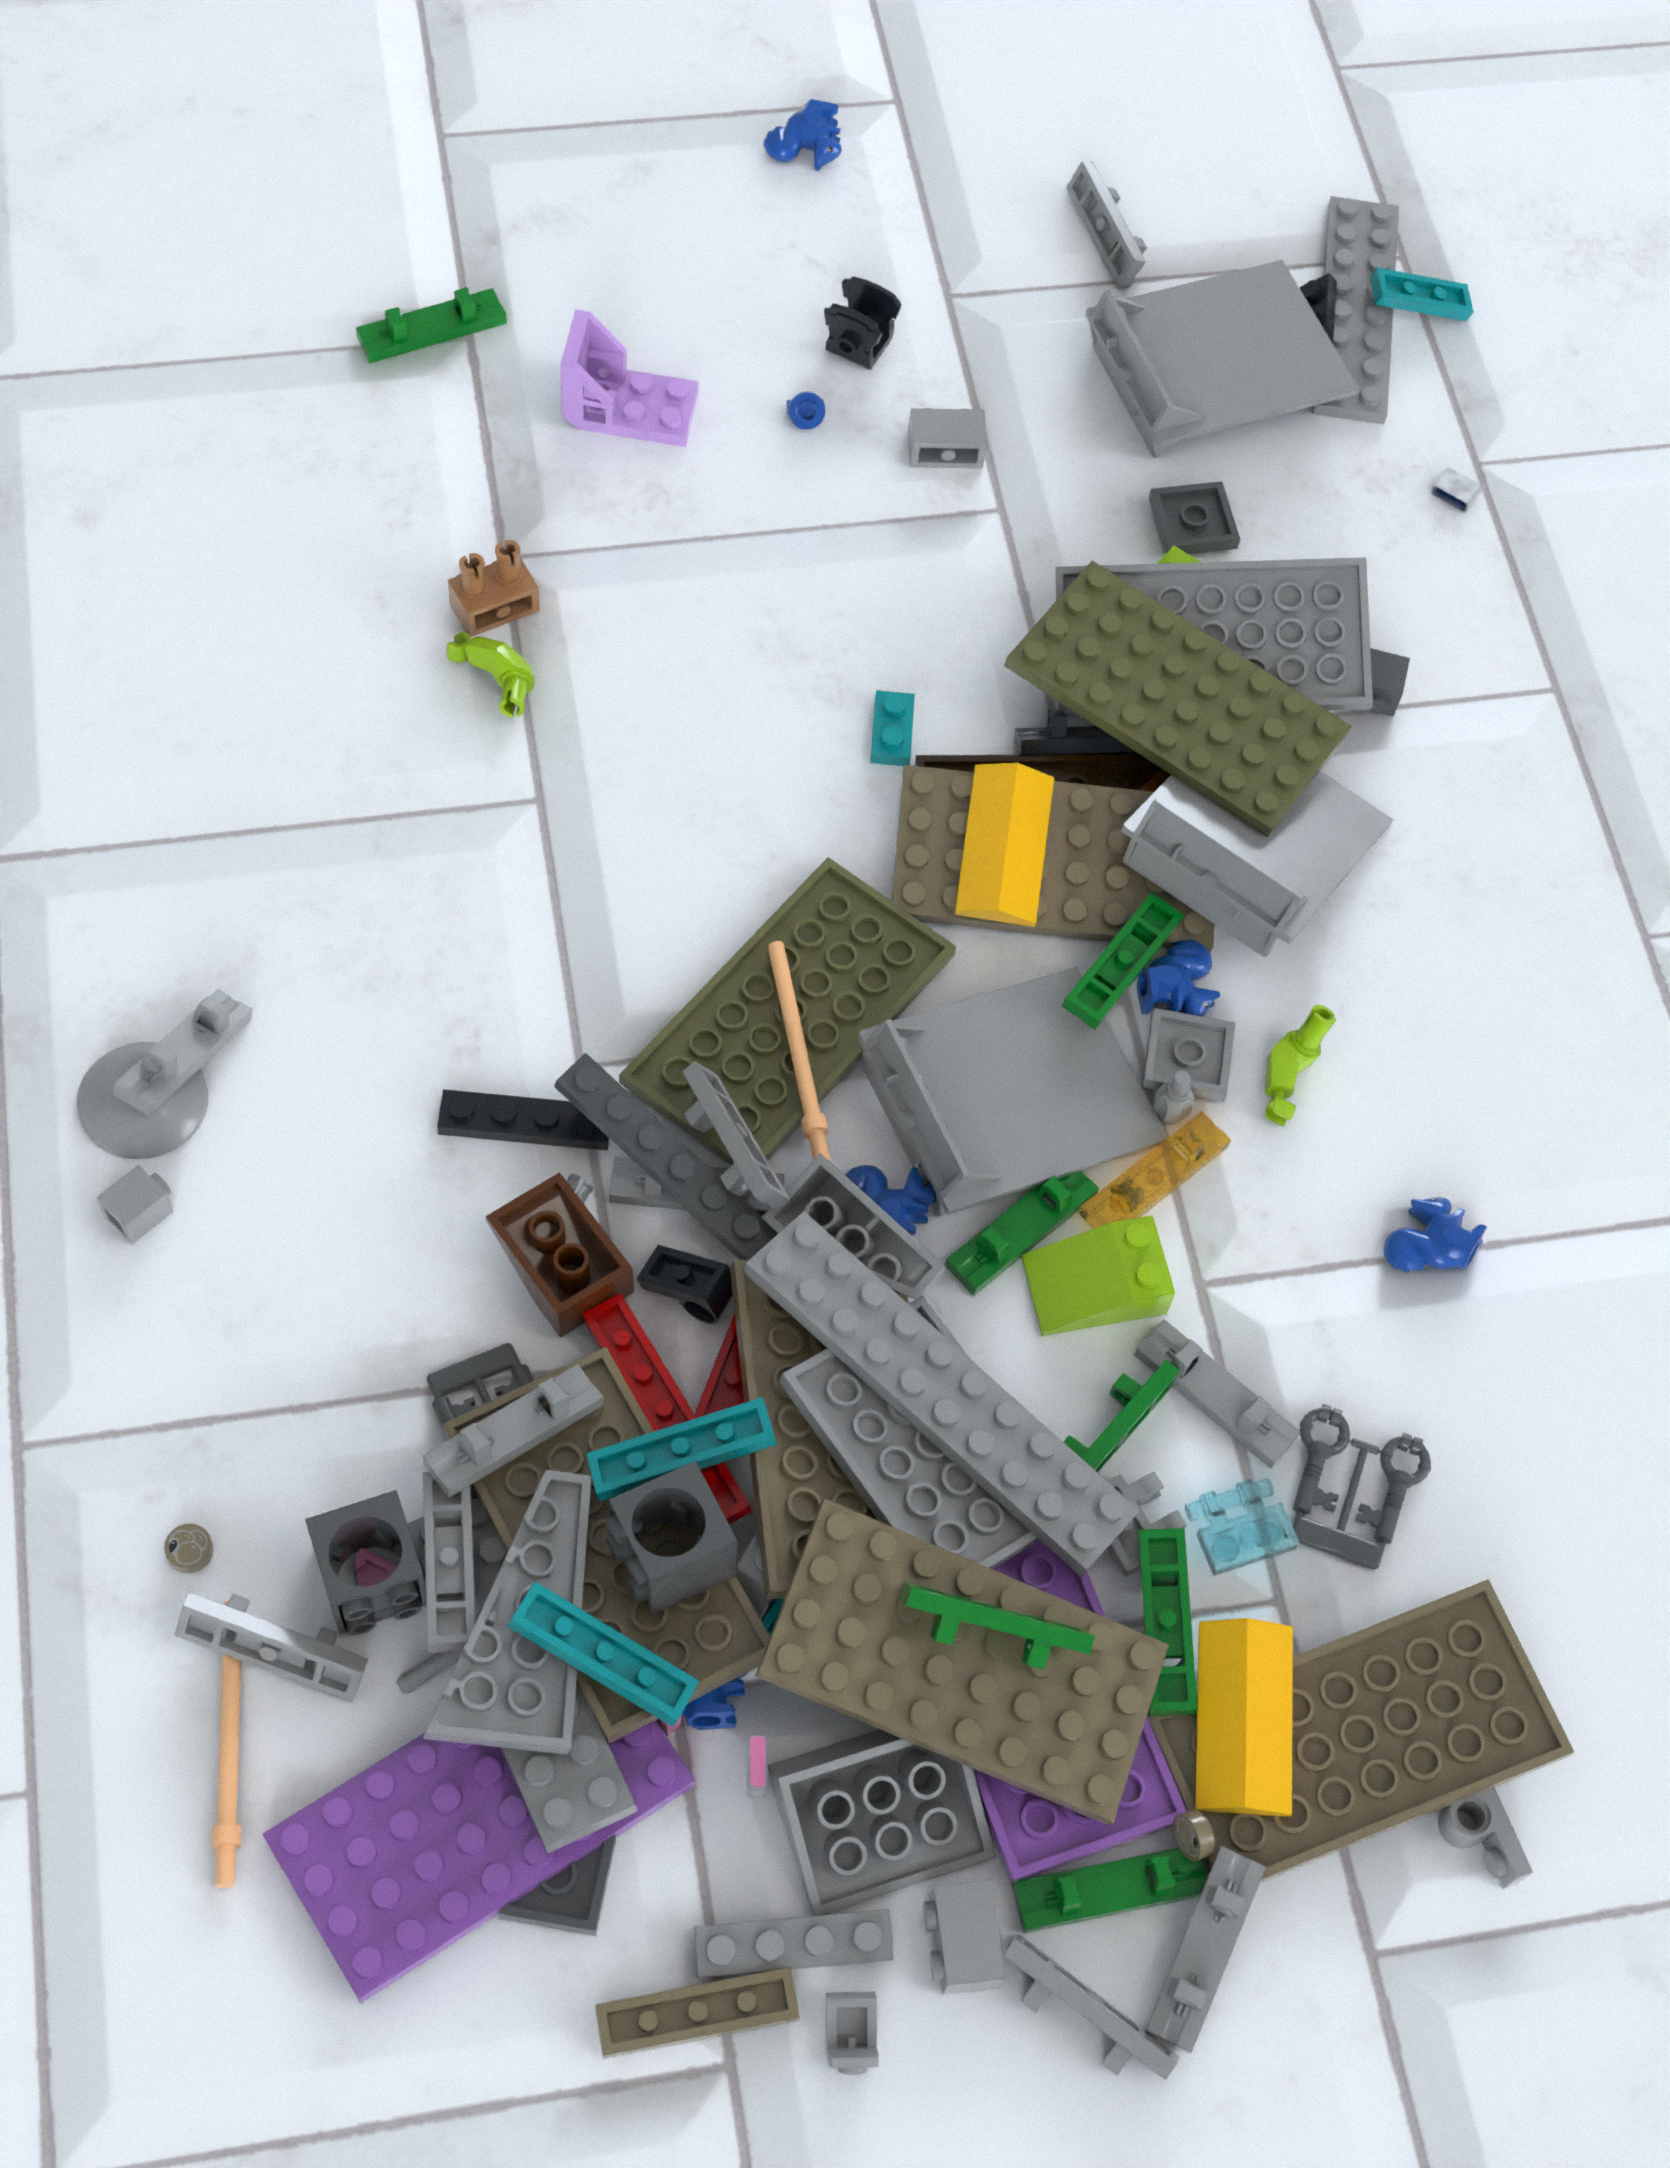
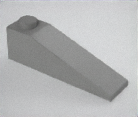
M821 1153L786 1190L790 1201L778 1211L771 1207L762 1217L779 1234L798 1215L805 1211L892 1290L914 1300H918L947 1268Z

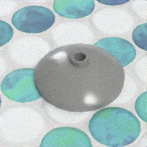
M137 1042L118 1047L99 1058L89 1068L81 1081L77 1094V1112L82 1127L88 1137L98 1147L119 1157L147 1159L167 1154L187 1142L196 1133L204 1120L208 1107V1089L202 1071L199 1069L150 1116H147L114 1096V1083L142 1059L146 1051L155 1043L158 1044V1042Z

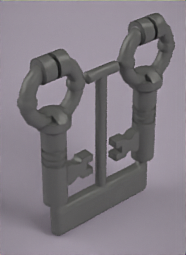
M505 1343L427 1376L428 1385L435 1398L432 1406L441 1427L443 1423L478 1407L472 1408V1406L476 1405L474 1397L464 1400L462 1405H452L449 1398L444 1397L446 1394L474 1383L483 1403H488L492 1400L482 1380L510 1368H513L511 1374L514 1380L508 1386L503 1384L494 1388L496 1396L507 1394L534 1381L528 1366L525 1364L521 1365L510 1343ZM470 1485L472 1499H478L472 1485Z
M1322 1404L1321 1408L1309 1411L1299 1424L1301 1440L1307 1448L1306 1451L1309 1455L1293 1504V1510L1297 1513L1290 1532V1538L1298 1543L1375 1570L1380 1565L1385 1544L1392 1542L1406 1490L1422 1482L1431 1471L1430 1455L1423 1445V1439L1415 1436L1412 1438V1435L1404 1432L1401 1436L1389 1440L1381 1451L1375 1445L1355 1438L1351 1440L1349 1425L1342 1416L1343 1411L1337 1408L1332 1410L1331 1406ZM1316 1420L1323 1423L1329 1420V1425L1339 1428L1337 1441L1333 1445L1329 1446L1323 1441L1313 1440L1310 1430H1312L1313 1423ZM1348 1443H1351V1446L1359 1448L1360 1451L1337 1528L1306 1518L1305 1514H1310L1312 1505H1322L1324 1510L1332 1513L1335 1511L1336 1505L1331 1504V1502H1337L1339 1495L1332 1492L1324 1493L1322 1489L1318 1488L1325 1461L1331 1456L1340 1454L1347 1447ZM1397 1448L1404 1452H1407L1409 1449L1410 1454L1419 1456L1420 1463L1418 1464V1470L1414 1474L1410 1475L1404 1470H1395L1393 1468L1391 1459L1393 1458V1452ZM1368 1452L1375 1455L1380 1453L1381 1467L1390 1484L1382 1511H1374L1370 1506L1360 1503L1358 1511L1363 1512V1514L1358 1513L1355 1521L1363 1524L1369 1522L1372 1527L1377 1528L1374 1539L1377 1542L1344 1532Z

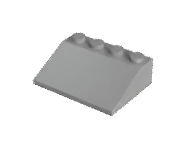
M879 1729L767 1765L778 1808L813 1916L824 1915L996 1858L973 1768Z

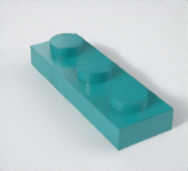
M1378 267L1369 276L1375 305L1467 321L1474 313L1467 284Z

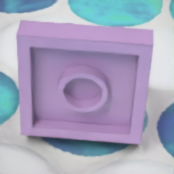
M575 309L560 365L562 417L576 429L686 447L699 392V381L627 370V349L591 312Z

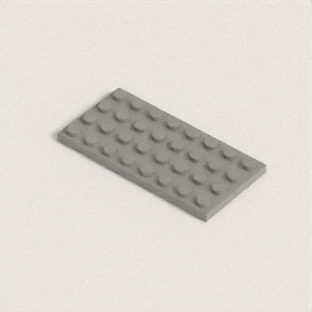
M1366 557L1100 565L1328 711L1372 709L1373 693ZM1086 566L1056 567V601ZM1058 701V709H1063L1067 718L1082 717Z

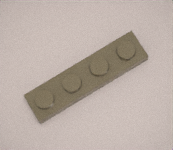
M791 1967L595 2005L603 2059L799 2021L800 2018Z

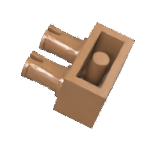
M505 540V549L501 542L495 546L496 561L486 566L483 557L477 553L469 554V562L466 556L461 557L459 560L461 573L448 580L450 605L470 637L539 611L538 586L520 557L521 550L519 544L513 540Z

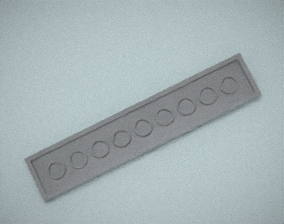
M805 1211L798 1215L745 1264L743 1272L831 1350L844 1364L894 1407L895 1410L905 1417L1080 1577L1084 1575L1140 1512L1136 1506Z

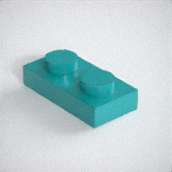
M876 690L870 763L896 766L910 765L915 694Z

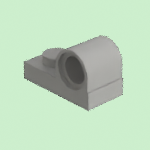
M1495 1787L1445 1807L1439 1815L1438 1827L1440 1834L1450 1845L1458 1848H1467L1480 1843L1483 1844L1485 1848L1483 1855L1487 1869L1494 1878L1499 1879L1503 1889L1522 1882L1533 1873ZM1457 1811H1464L1471 1815L1475 1823V1830L1466 1829L1461 1825L1457 1817Z

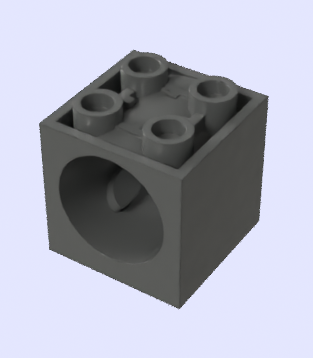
M696 1461L609 1499L610 1518L605 1520L606 1528L610 1535L606 1538L608 1548L617 1564L624 1561L630 1575L626 1578V1582L631 1595L637 1604L644 1601L651 1615L736 1576L738 1540ZM666 1524L685 1527L698 1537L695 1547L684 1554L673 1557L655 1555L644 1549L638 1541L650 1529Z
M397 1490L305 1519L339 1634L348 1631L351 1635L361 1634L373 1629L378 1621L394 1617L397 1620L410 1618L421 1612V1607L427 1606L424 1575ZM377 1547L387 1549L401 1559L393 1574L376 1585L355 1586L346 1583L338 1577L344 1562L351 1555L358 1552L360 1548Z

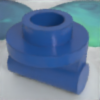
M805 391L798 393L792 400H786L787 415H789L793 424L801 429L815 428L823 421L825 416L824 400L813 392Z

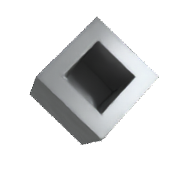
M139 1165L97 1197L103 1216L131 1245L173 1212L168 1195L171 1193L169 1186L157 1173L149 1176Z

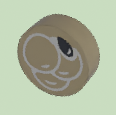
M183 1524L176 1527L167 1536L164 1545L168 1562L175 1570L182 1573H195L205 1568L211 1561L214 1551L209 1533L203 1527L196 1524Z
M1195 1809L1177 1815L1173 1821V1831L1182 1854L1192 1862L1211 1856L1215 1848V1837L1207 1818Z

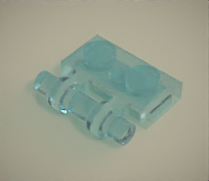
M1269 1478L1253 1482L1251 1479L1236 1483V1488L1219 1494H1216L1215 1491H1210L1199 1495V1500L1185 1504V1513L1189 1521L1205 1517L1210 1522V1526L1199 1529L1196 1536L1213 1576L1295 1550L1300 1544L1282 1502L1268 1507L1264 1506L1262 1498L1274 1495L1273 1485ZM1241 1505L1247 1511V1514L1228 1519L1225 1510Z

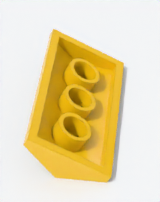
M1018 762L975 765L954 915L1035 927L1054 777Z
M1250 1618L1199 1621L1195 1810L1219 1813L1292 1816V1626Z

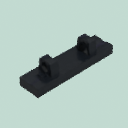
M1048 709L1047 727L1015 728L1014 743L1020 755L1135 752L1097 726L1067 727V715L1063 709Z

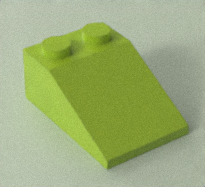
M1153 1215L1111 1222L1022 1254L1021 1256L1041 1336L1167 1315L1175 1296V1290Z

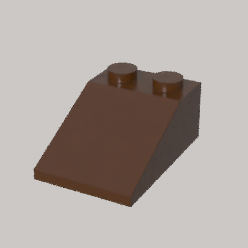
M560 1172L485 1216L488 1225L535 1304L560 1338L585 1323L582 1317V1313L619 1293L624 1298L634 1293L633 1268Z

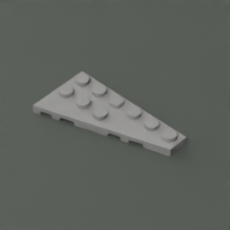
M545 1470L422 1739L566 1755L570 1752L572 1747L577 1669L507 1626L534 1581L582 1609L592 1476Z

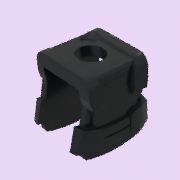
M852 276L850 279H844L841 282L843 297L848 298V307L833 303L829 308L825 307L824 309L825 324L829 326V337L826 341L825 350L871 370L893 337L895 326L893 319L896 320L902 303L895 294L882 286Z

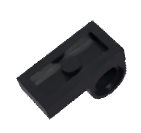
M659 1244L636 1278L642 1289L678 1299L682 1307L691 1316L712 1325L718 1322L733 1297L730 1268L727 1264Z

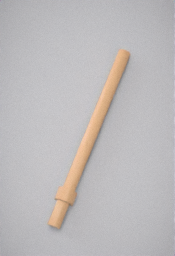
M774 941L768 945V951L804 1117L801 1118L804 1138L809 1139L813 1160L821 1153L831 1162L826 1135L829 1133L826 1115L821 1113L784 943L782 941Z
M222 1654L217 1825L212 1826L211 1848L216 1850L215 1887L222 1889L235 1886L236 1849L241 1847V1826L237 1824L241 1660Z

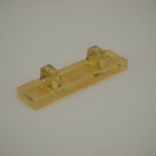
M1201 1111L1084 1203L1080 1208L1079 1215L1093 1229L1111 1222L1140 1218L1227 1149L1231 1139ZM1178 1147L1188 1157V1161H1186L1174 1148Z

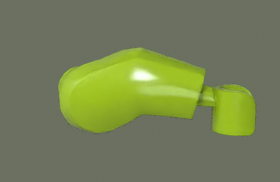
M465 632L456 634L454 643H447V658L455 663H462L468 660L469 664L490 672L498 685L503 689L499 703L501 713L507 717H514L515 706L517 705L516 715L517 717L521 716L525 710L526 694L534 688L535 677L530 665L504 642L479 636L470 640V636Z
M1322 1005L1313 1006L1299 1030L1288 1032L1274 1046L1267 1057L1265 1094L1272 1098L1265 1109V1116L1281 1126H1284L1286 1120H1290L1293 1117L1296 1105L1284 1099L1293 1095L1297 1074L1307 1069L1321 1055L1320 1043L1336 1022L1335 1014L1327 1007Z

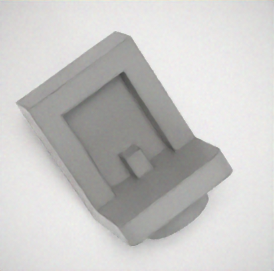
M875 1992L826 1993V2056L830 2068H837L838 2072L843 2074L855 2075L865 2073L867 2067L879 2066L877 2050V1997Z

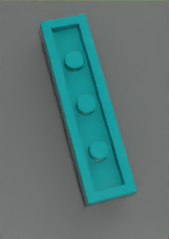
M761 1397L586 1453L596 1495L600 1501L623 1494L693 1461H696L698 1467L703 1469L775 1446L777 1441L765 1401Z
M536 1581L532 1584L507 1626L672 1727L679 1720L700 1682Z

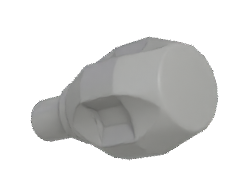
M1178 1071L1173 1079L1157 1089L1153 1100V1107L1158 1118L1166 1124L1181 1122L1190 1115L1194 1106L1195 1096L1190 1088L1191 1076L1187 1071Z

